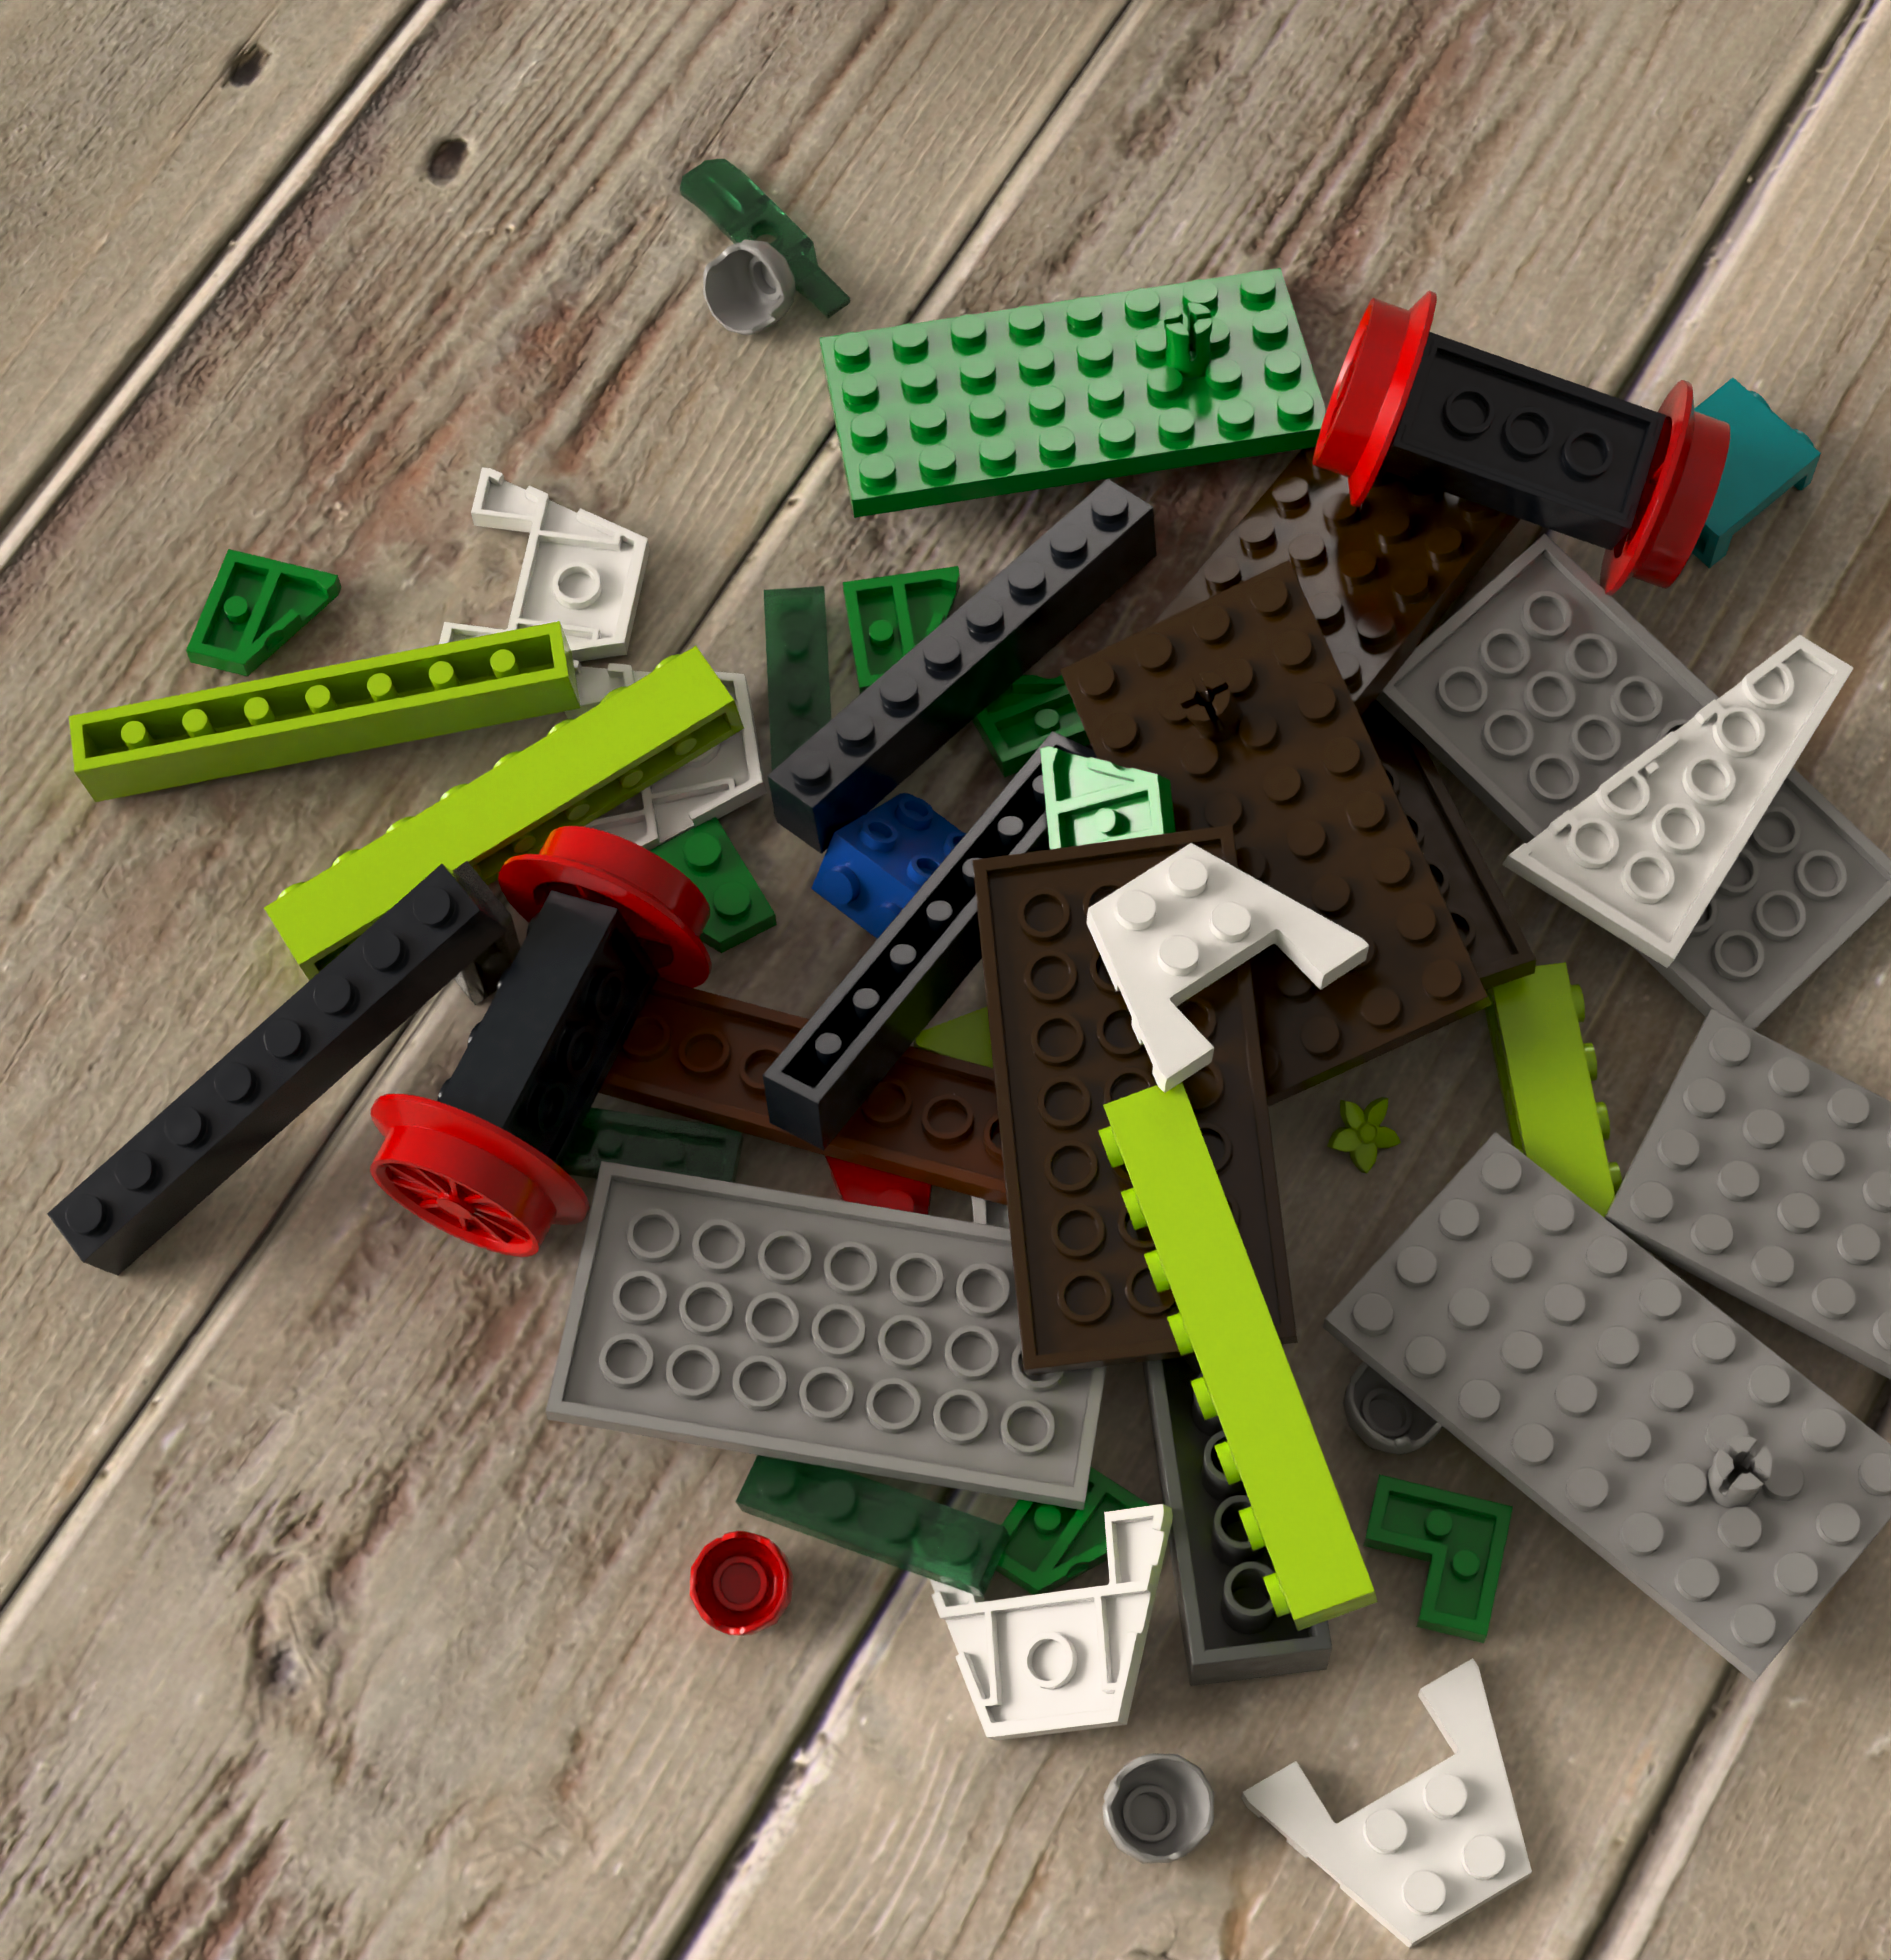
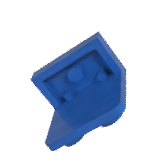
M900 793L866 815L859 817L834 832L811 889L878 939L966 833L935 812L926 801L909 793Z

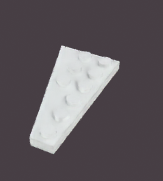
M1798 635L1748 673L1736 686L1717 700L1711 701L1699 710L1691 720L1675 732H1670L1601 784L1597 791L1572 810L1564 812L1551 822L1547 829L1527 844H1522L1510 853L1502 865L1668 968L1678 955L1849 677L1853 667L1805 637Z

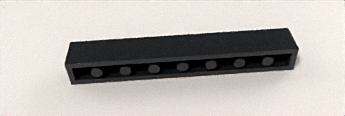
M1106 479L767 775L777 823L822 854L827 850L834 832L859 817L866 815L1157 556L1153 506L1113 481Z
M1052 731L763 1074L769 1121L771 1124L823 1151L828 1147L982 959L973 860L1050 850L1040 748L1050 746L1067 753L1097 759L1093 749Z
M444 864L439 865L47 1213L83 1263L118 1276L508 930L468 882Z

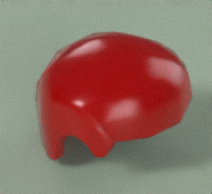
M733 1531L714 1539L705 1545L691 1567L690 1597L701 1618L714 1629L728 1635H754L779 1621L791 1602L794 1576L787 1556L769 1538L745 1531Z

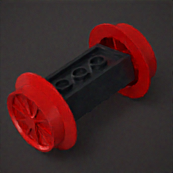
M1429 290L1409 310L1372 298L1360 320L1341 367L1323 419L1313 456L1314 466L1348 477L1350 503L1352 506H1361L1379 470H1383L1605 548L1600 573V586L1605 590L1606 595H1614L1631 577L1664 589L1674 583L1687 563L1705 525L1719 487L1730 443V425L1727 422L1694 411L1693 387L1690 382L1685 380L1679 381L1669 392L1658 412L1430 332L1437 302L1436 292Z
M582 826L558 827L550 832L539 854L517 855L504 862L498 876L499 885L512 907L529 923L526 939L512 965L502 973L495 997L482 1021L477 1023L472 1029L467 1049L452 1077L447 1079L442 1085L438 1100L435 1101L407 1094H386L377 1098L371 1108L372 1120L380 1133L385 1137L370 1166L371 1175L382 1190L405 1209L434 1227L475 1246L510 1256H533L539 1251L552 1224L572 1225L585 1219L590 1208L588 1198L577 1182L560 1167L656 980L661 979L695 988L705 983L712 969L710 955L699 939L710 918V907L698 887L681 871L653 852L614 834Z

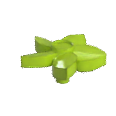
M1380 1097L1367 1105L1364 1111L1356 1103L1340 1100V1114L1346 1127H1339L1332 1133L1327 1147L1349 1152L1355 1166L1366 1174L1376 1162L1377 1147L1389 1148L1401 1143L1394 1130L1380 1125L1387 1113L1388 1098Z

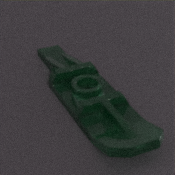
M726 159L705 160L682 176L680 185L681 195L698 207L734 244L741 243L743 240L756 241L759 236L764 234L774 236L776 240L769 244L786 258L795 277L796 290L810 300L827 318H830L850 303V297L818 266L813 241L740 169Z

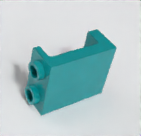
M1731 378L1694 408V411L1727 422L1730 425L1729 449L1719 487L1705 525L1692 551V554L1709 569L1727 554L1732 536L1793 485L1798 490H1803L1811 483L1821 455L1805 433L1798 429H1792L1770 409L1768 403L1761 395L1754 391H1748L1734 378Z

